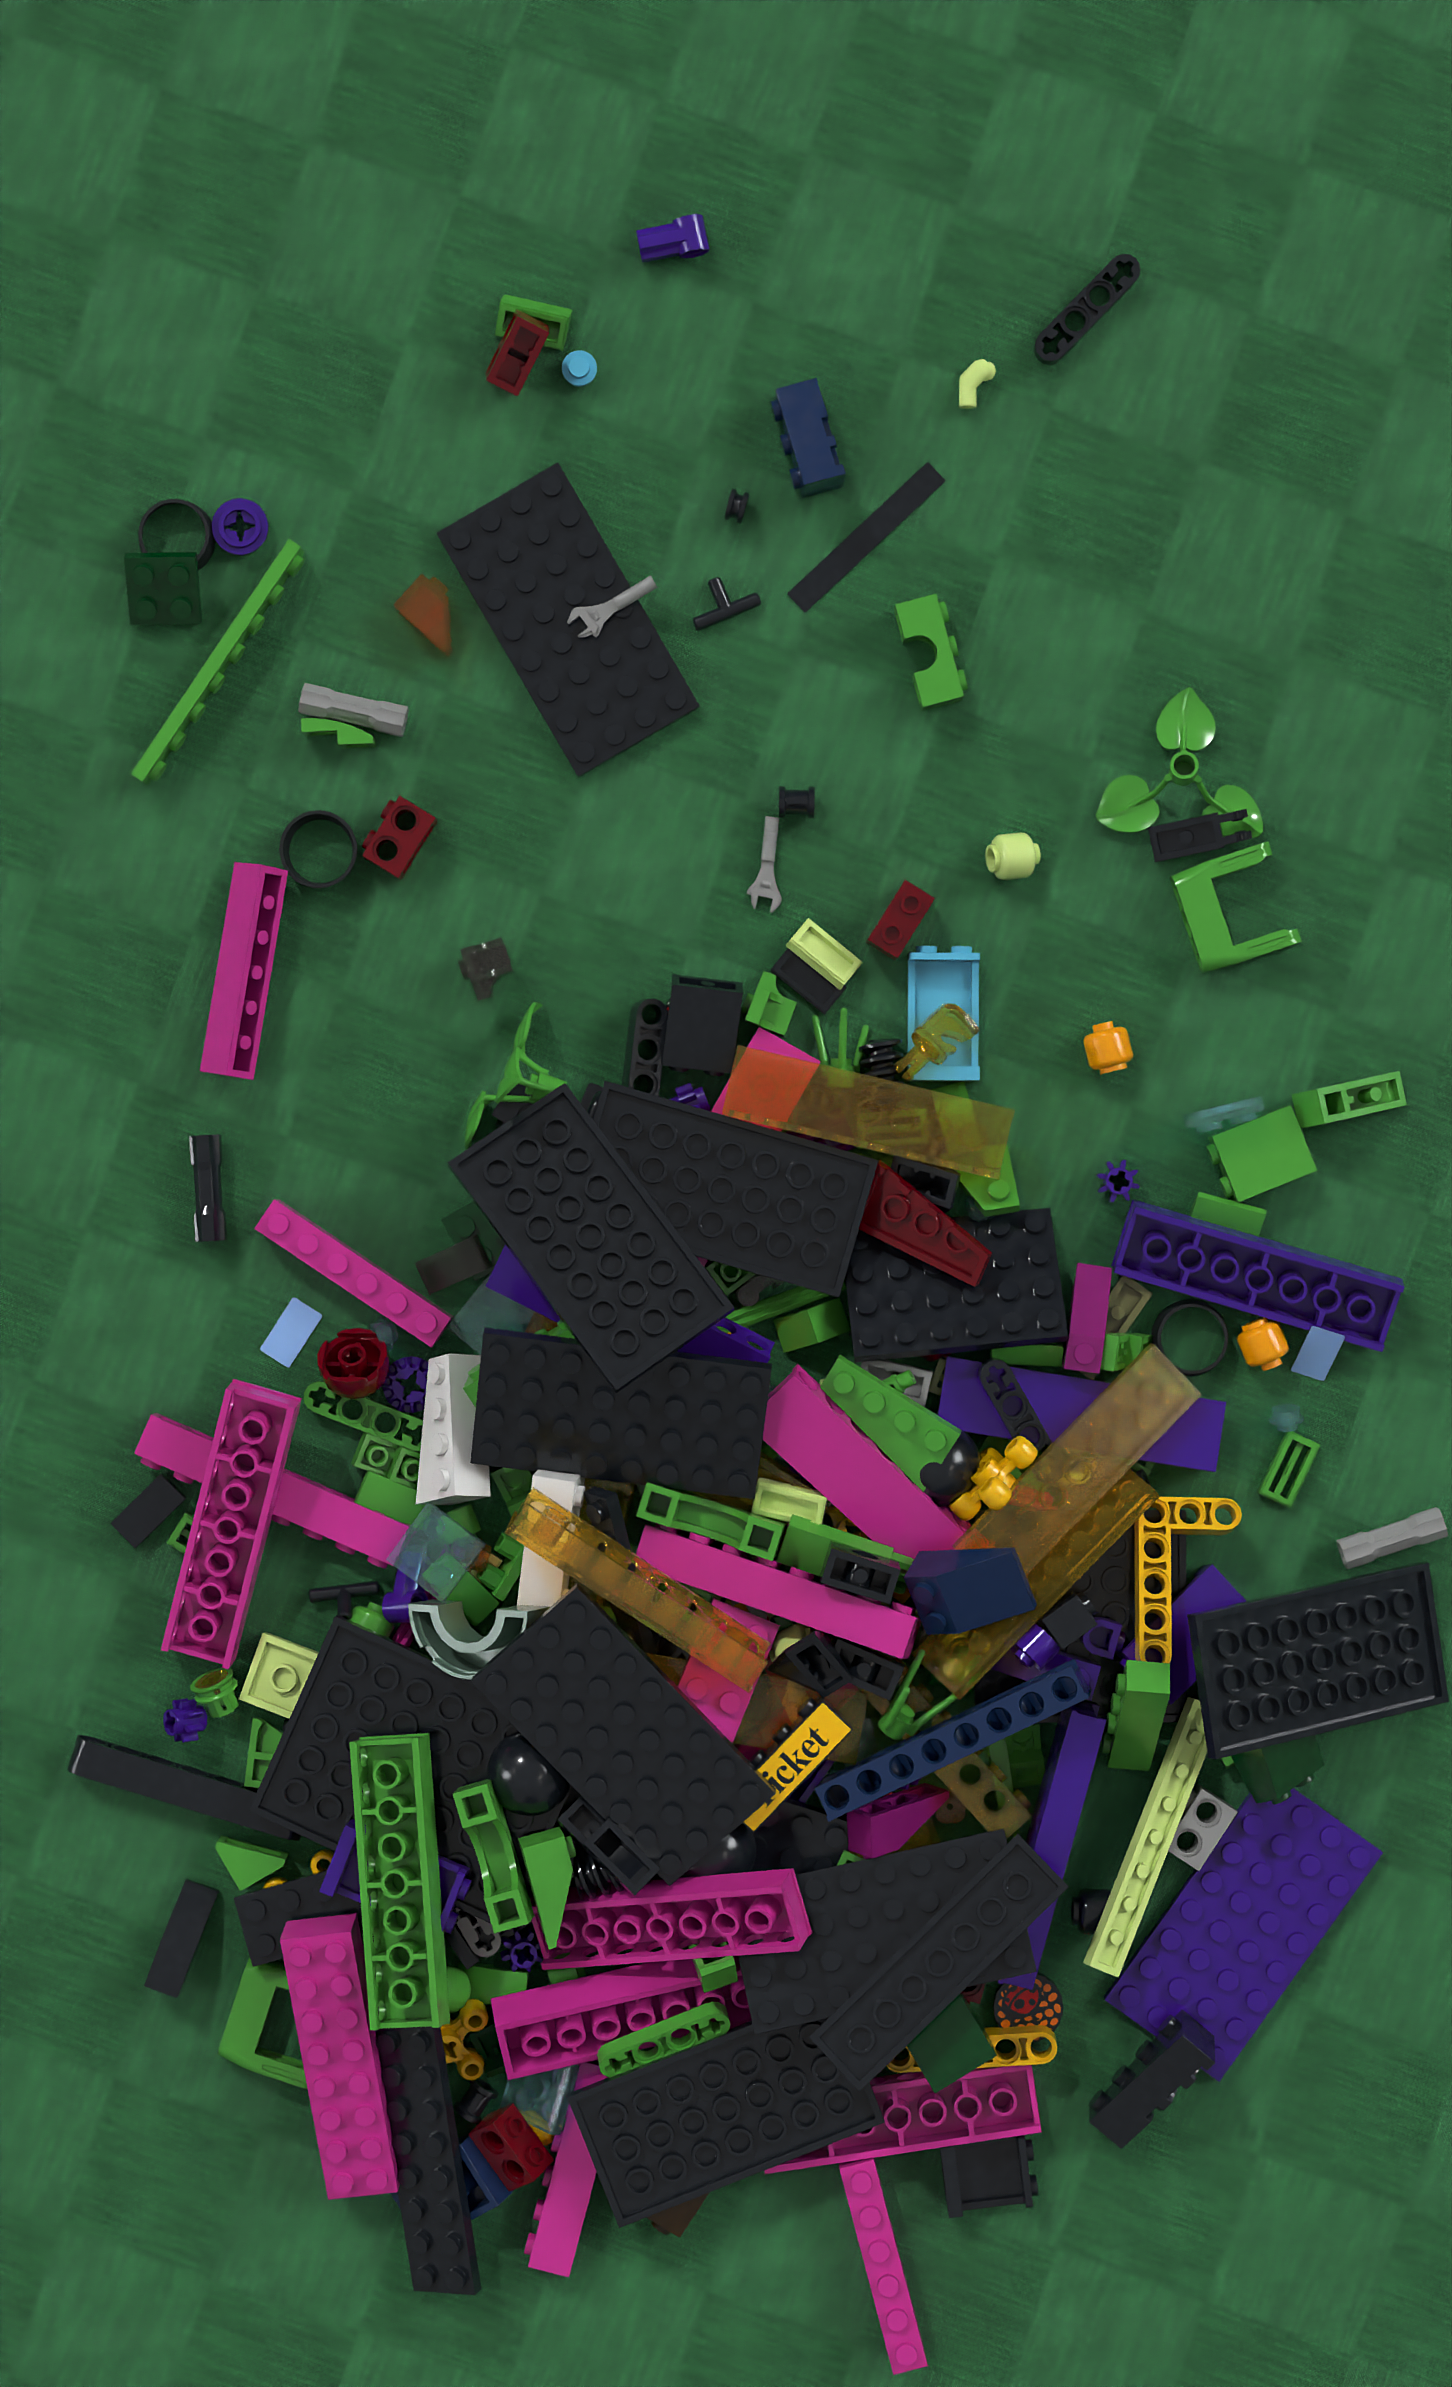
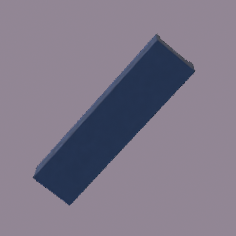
M1075 1658L823 1778V1784L814 1789L826 1811L828 1822L1088 1699L1092 1689L1090 1685H1087Z

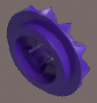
M243 498L231 499L223 503L216 510L212 519V533L217 544L227 553L244 556L245 554L256 552L266 541L269 528L268 520L262 508L255 502ZM238 513H241L245 524L255 526L244 531L243 541H240L236 531L225 529L237 524Z
M413 1356L403 1357L389 1366V1373L382 1389L387 1402L397 1410L408 1413L424 1410L428 1362L426 1360ZM416 1370L418 1371L416 1374V1384L420 1385V1388L425 1391L413 1390L405 1399L403 1398L405 1386L396 1379H409Z

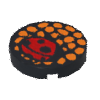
M1037 1972L1033 1990L1003 1983L998 1986L994 1995V2017L1000 2028L1043 2025L1054 2032L1061 2022L1064 2011L1061 1993L1055 1983L1042 1973ZM1038 2037L1034 2039L1032 2042L1041 2041L1045 2037Z

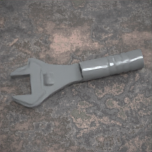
M650 575L606 603L574 608L567 623L571 624L581 617L588 628L579 634L578 637L584 638L593 635L597 638L604 623L615 612L625 608L658 587Z
M765 816L761 868L756 881L750 886L746 894L751 895L753 909H756L758 896L773 899L770 913H773L782 901L773 871L779 818Z

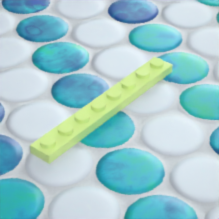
M1188 1697L1083 1961L1088 1966L1116 1977L1120 1975L1207 1754L1199 1700Z

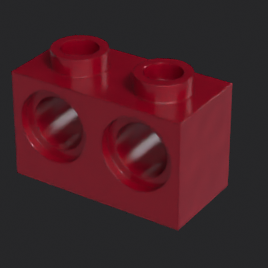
M516 309L485 372L486 381L518 397L550 333L548 325Z
M399 795L396 802L390 800L380 815V818L384 819L377 832L373 829L369 832L361 847L365 849L362 855L365 859L397 879L402 880L438 823V820ZM406 812L413 813L416 816L415 826L407 831L399 829L397 825L399 816ZM392 842L397 846V855L392 860H382L379 857L380 847L384 843Z
M905 880L866 943L896 961L935 898Z
M514 2103L487 2114L468 2134L508 2191L534 2182L554 2161Z

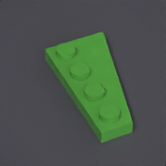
M839 1355L820 1386L923 1492L926 1487H924L920 1480L921 1469L924 1465L932 1462L942 1464L962 1432L959 1428L842 1355Z

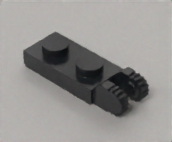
M1242 809L1223 814L1216 812L1148 827L1155 862L1224 848L1226 844L1252 839L1251 831L1242 830L1223 836L1221 823L1235 822L1248 817L1247 810Z

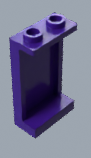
M1213 1564L1203 1565L1194 1574L1195 1578L1171 1601L1172 1657L1170 1662V1697L1168 1705H1172L1197 1680L1187 1614L1246 1601ZM1157 1615L1147 1627L1152 1630L1161 1629V1618ZM1135 1638L1126 1647L1122 1648L1121 1652H1116L1117 1656L1121 1659L1118 1664L1123 1670L1126 1660H1135ZM1150 1648L1145 1651L1147 1662L1162 1663V1655L1158 1650Z
M351 1819L343 1829L319 1892L331 1897L338 1893L361 1903L355 1820ZM438 1855L442 1901L441 1928L442 1932L444 1930V1934L445 1932L451 1934L459 1916L458 1913L453 1912L458 1899L465 1900L472 1880L467 1879L469 1867Z

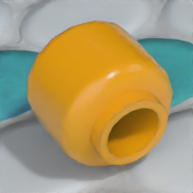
M1113 1021L1093 1025V1033L1086 1035L1083 1039L1090 1068L1099 1070L1100 1075L1126 1069L1127 1062L1133 1058L1127 1029L1124 1027H1114Z
M1261 1317L1241 1326L1242 1332L1237 1336V1342L1247 1365L1251 1367L1261 1366L1262 1371H1267L1282 1364L1280 1357L1288 1352L1289 1345L1279 1322L1269 1321L1268 1318Z

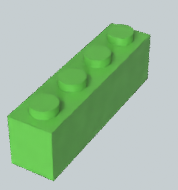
M1126 1660L1123 1674H1117L1116 1693L1112 1694L1111 1713H1107L1106 1732H1103L1101 1741V1752L1107 1753L1108 1768L1150 1771L1170 1697V1663Z

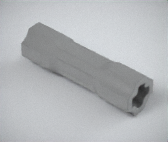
M304 683L298 712L317 718L333 719L368 727L378 732L403 737L409 708L408 706L386 701H374L336 692L330 688Z
M1434 1507L1413 1514L1407 1519L1368 1532H1359L1338 1539L1336 1542L1345 1568L1351 1569L1372 1562L1378 1557L1447 1537L1448 1532L1440 1509Z

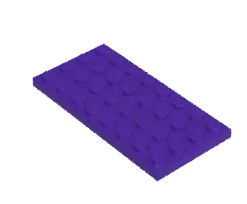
M1295 1788L1290 1790L1291 1797L1275 1805L1271 1801L1256 1804L1249 1792L1237 1809L1238 1813L1200 1871L1194 1869L1121 1971L1119 1977L1116 1978L1104 1995L1105 2001L1154 2036L1160 2033L1158 2029L1169 2015L1175 2017L1181 2009L1187 2012L1215 2037V2064L1208 2070L1202 2066L1200 2068L1219 2082L1383 1854L1379 1848Z

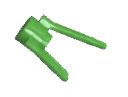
M842 1008L840 1011L838 1058H831L830 1065L819 1017L817 1015L812 1016L814 1034L821 1061V1077H827V1087H855V1078H860L859 1061H862L863 1053L859 1052V1047L866 1044L869 1026L864 1025L862 1027L852 1065V1059L846 1058L848 1011L846 1008Z
M923 1649L918 1651L893 1701L878 1722L881 1731L895 1740L902 1739L905 1733L914 1736L922 1725L956 1700V1695L951 1694L916 1721L913 1720L914 1711L905 1704V1701L910 1693L909 1685L925 1655V1650Z

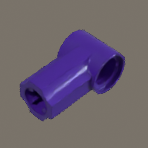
M701 214L686 215L676 218L671 224L636 230L642 263L675 256L689 259L703 256L710 252L704 217Z
M412 1551L401 1552L393 1591L388 1592L382 1601L383 1616L389 1623H410L408 1604L428 1600L427 1595L424 1593L426 1579L422 1574L429 1568L431 1557Z

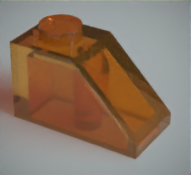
M421 574L393 606L397 612L446 657H449L453 653L451 603L445 595L449 590L435 576L428 580Z

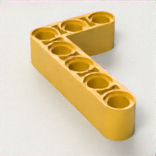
M1154 1496L1145 1499L1136 1510L1134 1517L1136 1661H1146L1145 1651L1153 1648L1161 1653L1162 1663L1171 1662V1534L1226 1535L1232 1532L1242 1517L1240 1506L1232 1499ZM1147 1507L1156 1508L1161 1514V1521L1159 1523L1147 1521L1144 1517V1509ZM1189 1508L1193 1510L1197 1518L1196 1523L1186 1524L1183 1522L1179 1515L1180 1509ZM1215 1510H1227L1232 1517L1231 1524H1220L1215 1518ZM1153 1542L1159 1545L1162 1552L1161 1557L1157 1559L1148 1557L1144 1551V1544ZM1152 1577L1159 1580L1162 1586L1161 1593H1149L1144 1586L1145 1579ZM1145 1614H1157L1162 1620L1161 1629L1152 1630L1148 1628L1144 1620Z
M1043 2025L984 2028L990 2037L997 2056L977 2068L1049 2063L1057 2054L1055 2033ZM1038 2037H1045L1051 2044L1045 2051H1036L1031 2046L1032 2041ZM1009 2039L1013 2041L1015 2048L1010 2053H1001L996 2049L997 2043L1000 2040ZM910 2051L907 2058L903 2060H896L894 2058L887 2065L890 2070L898 2073L922 2072Z

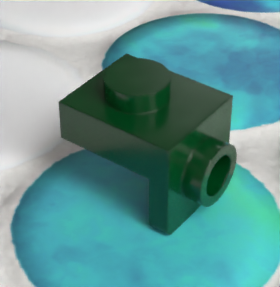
M493 2016L488 2017L487 2025L482 2030L468 2032V2036L477 2053L484 2059L483 2069L487 2078L506 2072Z

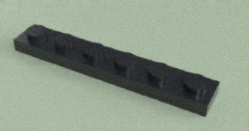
M594 1486L584 1492L587 1504L586 1512L592 1523L595 1535L594 1543L600 1555L603 1567L602 1574L608 1586L612 1612L621 1629L661 1669L618 1495L615 1492Z

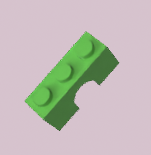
M932 594L895 604L894 613L902 643L917 640L923 641L931 646L935 654V662L931 667L915 672L912 676L920 710L925 711L962 701L964 697L963 691L968 690L963 669L957 670L954 657L959 656L954 635L948 636L944 623L949 622L945 602H938L937 594Z

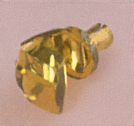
M943 1003L912 1033L911 1038L915 1046L900 1061L895 1063V1069L900 1073L910 1064L911 1067L902 1077L911 1081L929 1061L940 1065L947 1059V1056L956 1052V1047L943 1042L941 1036L950 1037L962 1043L972 1039L980 1029L976 1022L961 1007L952 1003Z

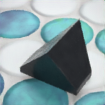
M900 1154L894 1155L891 1165L893 1171L944 1213L953 1208L961 1177L960 1173L939 1160Z
M814 1631L785 1649L766 1669L819 1693L823 1699L853 1680L852 1675L827 1633L821 1631Z

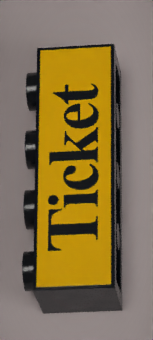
M820 1695L815 1700L812 1697L807 1699L797 1710L799 1717L790 1726L787 1723L783 1724L772 1736L774 1743L765 1752L762 1749L758 1750L749 1760L776 1788V1794L743 1822L753 1834L854 1730L852 1724L825 1698L823 1699Z

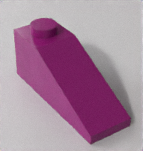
M1077 1263L1067 1326L1068 1341L1065 1342L1062 1368L1100 1374L1112 1268L1083 1263Z
M923 1783L908 1788V1790H902L873 1800L848 1812V1850L863 1855L864 1859H873L899 1850L947 1801L949 1790Z

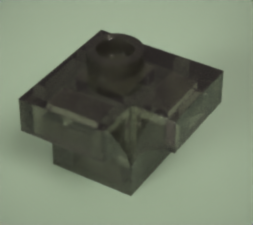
M502 937L460 949L463 959L458 960L461 973L465 981L470 979L480 1003L494 998L493 988L500 978L515 973Z

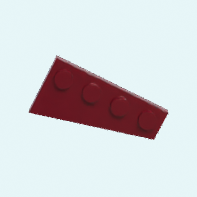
M878 1161L859 1230L974 1287L979 1285L992 1252L883 1161Z

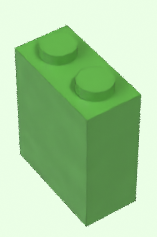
M1291 1105L1281 1107L1208 1137L1210 1145L1206 1146L1210 1161L1213 1165L1219 1164L1223 1177L1219 1179L1222 1191L1226 1198L1232 1197L1233 1201L1241 1202L1317 1171Z

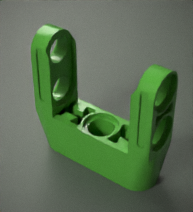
M1269 841L1206 861L1170 876L1172 889L1197 964L1202 973L1235 965L1302 942L1297 928L1291 931L1282 929L1233 946L1212 883V879L1257 865L1264 858L1272 856L1273 853Z
M249 1957L217 2055L249 2071L308 2089L301 2060L258 2047L277 1988L289 1990L285 1965L283 1962L272 1961L253 1967Z

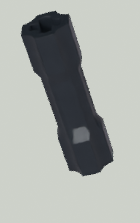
M221 1135L189 1136L190 1161L194 1169L196 1210L194 1212L195 1242L227 1240L226 1213L222 1207L220 1167L222 1165Z

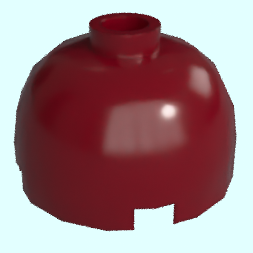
M362 1328L345 1329L338 1332V1338L333 1339L330 1343H328L327 1339L320 1347L317 1354V1362L320 1375L329 1390L343 1398L359 1399L375 1393L383 1385L389 1373V1355L385 1342L378 1339L375 1332Z

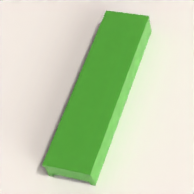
M429 1733L359 1737V1740L349 1742L370 2030L407 2027L439 2028L445 2024H450L444 1930L442 1932L441 1928L442 1901Z

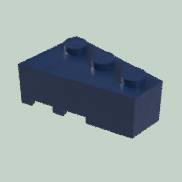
M817 378L775 389L776 400L770 401L775 422L782 421L785 434L779 435L783 453L785 456L791 455L794 468L789 469L793 489H800L802 498L843 487L846 473L843 464L839 463L836 452V440L834 435L831 434L828 414Z

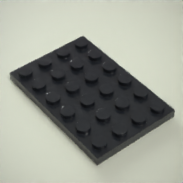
M1050 1207L1020 1210L1018 1212L985 1217L983 1214L950 1217L992 1252L981 1281L976 1287L858 1230L845 1275L854 1362L1067 1342L1068 1330Z

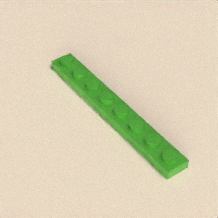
M288 539L131 774L146 785H149L151 780L156 782L161 777L167 767V764L164 763L171 750L177 752L187 736L184 734V731L190 722L196 723L206 709V705L203 703L210 692L213 694L218 692L226 679L223 673L229 664L235 665L242 657L246 649L243 643L249 634L255 635L260 630L265 621V617L262 615L270 604L275 606L281 599L285 591L282 585L289 575L294 577L303 566L305 559L302 556L305 552L297 543Z

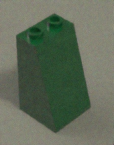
M1315 1735L1231 1756L1256 1804L1271 1801L1275 1805L1291 1797V1789L1304 1786L1314 1780L1313 1773L1324 1766Z
M962 1992L907 2045L934 2093L939 2092L997 2056L989 2035Z

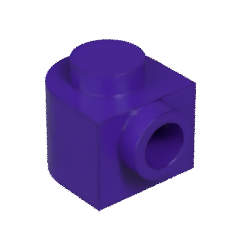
M1093 1617L1098 1625L1082 1635L1080 1640L1084 1647L1092 1654L1113 1660L1114 1653L1121 1652L1126 1633L1121 1631L1122 1624L1103 1617Z
M1035 1623L1014 1643V1648L1018 1650L1014 1654L1016 1658L1027 1668L1030 1669L1034 1665L1039 1671L1060 1651L1059 1645L1052 1637Z

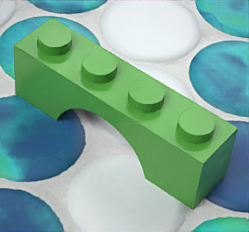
M650 1482L646 1483L636 1517L670 1528L700 1534L770 1561L776 1558L786 1526L785 1523L718 1501Z
M486 1779L459 1787L453 1793V1798L462 1828L470 1837L479 1861L484 1886V1901L494 1934L529 1924L535 1916L504 1811L496 1797L491 1780Z

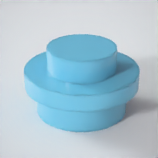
M577 350L569 353L564 358L562 374L569 384L582 387L594 380L597 373V364L591 354L586 351Z

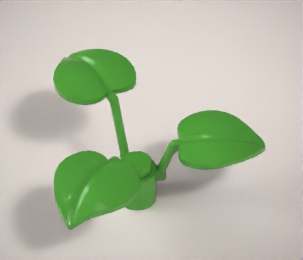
M1191 687L1182 690L1174 696L1164 707L1157 720L1156 736L1160 745L1167 750L1180 748V752L1171 759L1169 774L1165 775L1164 779L1151 792H1149L1147 783L1138 776L1123 775L1116 778L1105 789L1096 812L1097 821L1111 830L1122 833L1141 832L1151 827L1159 817V806L1152 798L1156 797L1170 782L1179 786H1187L1193 782L1198 787L1204 800L1210 804L1204 809L1202 815L1216 812L1223 814L1242 809L1247 810L1248 817H1245L1243 820L1221 823L1223 836L1246 830L1251 831L1253 839L1259 837L1263 832L1260 810L1250 794L1238 786L1223 785L1217 790L1213 799L1202 783V778L1197 775L1199 768L1198 759L1187 750L1196 752L1206 748L1214 738L1216 726L1212 713Z
M533 1002L518 1026L513 1044V1052L506 1063L504 1078L499 1083L496 1095H486V1091L482 1090L475 1100L467 1120L464 1140L465 1149L472 1146L471 1140L478 1128L482 1112L490 1102L495 1101L497 1104L500 1102L534 1104L562 1084H567V1081L548 1075L549 1070L541 1068L525 1054V1042L530 1028L531 1017L543 1006L541 1003ZM519 1060L537 1072L538 1075L531 1073L529 1080L524 1079L520 1071ZM517 1084L526 1086L525 1093L530 1096L507 1094Z

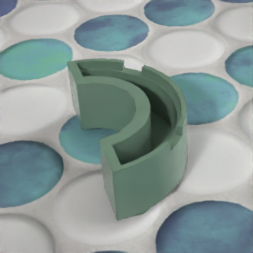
M432 1599L408 1604L410 1624L420 1648L425 1647L433 1658L432 1663L445 1673L461 1679H472L479 1670L550 1608L549 1606L517 1605L497 1609L495 1624L487 1636H481L469 1625L464 1615L462 1601Z

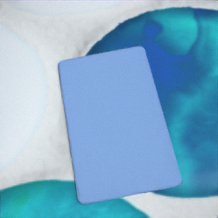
M293 1297L260 1350L289 1368L322 1318V1315Z
M1312 1326L1291 1371L1324 1381L1345 1336Z

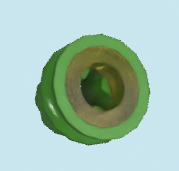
M221 1667L210 1670L200 1675L190 1685V1690L196 1693L195 1701L205 1704L212 1718L228 1715L239 1706V1701L234 1692L238 1686V1681L233 1678V1669L231 1668L228 1670Z

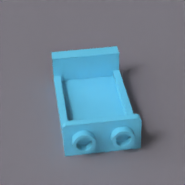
M916 946V952L908 954L907 1081L980 1080V1066H978L980 953H972L971 946H952L951 953H937V946Z

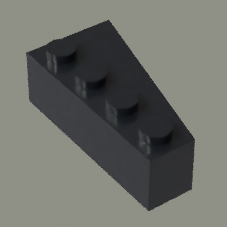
M1183 2009L1175 2017L1169 2015L1158 2029L1160 2033L1153 2041L1146 2040L1136 2051V2059L1128 2067L1126 2065L1121 2066L1112 2078V2085L1105 2092L1099 2090L1089 2102V2122L1120 2149L1128 2144L1152 2121L1154 2117L1152 2111L1155 2108L1159 2111H1164L1172 2103L1177 2093V2088L1180 2085L1188 2089L1196 2081L1195 2075L1201 2066L1208 2070L1215 2064L1214 2035Z

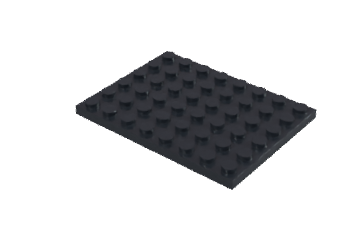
M336 1615L249 1811L335 1851L345 1825L351 1819L355 1820L349 1742L359 1740V1737L429 1733L438 1855L470 1868L467 1879L472 1880L470 1889L465 1900L458 1899L455 1907L491 1924L484 1901V1886L479 1861L470 1837L462 1828L453 1793L459 1787L486 1780L487 1766L493 1750L500 1741L518 1730L471 1683V1679L451 1676L432 1663L433 1658L342 1616ZM572 1785L565 1799L556 1808L542 1815L521 1816L508 1811L502 1806L526 1888L530 1882L518 1838L554 1828L572 1789Z

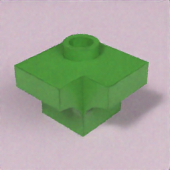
M763 971L755 994H747L741 1013L747 1014L745 1023L761 1027L764 1030L784 1037L797 1002L783 997L778 992L776 975Z

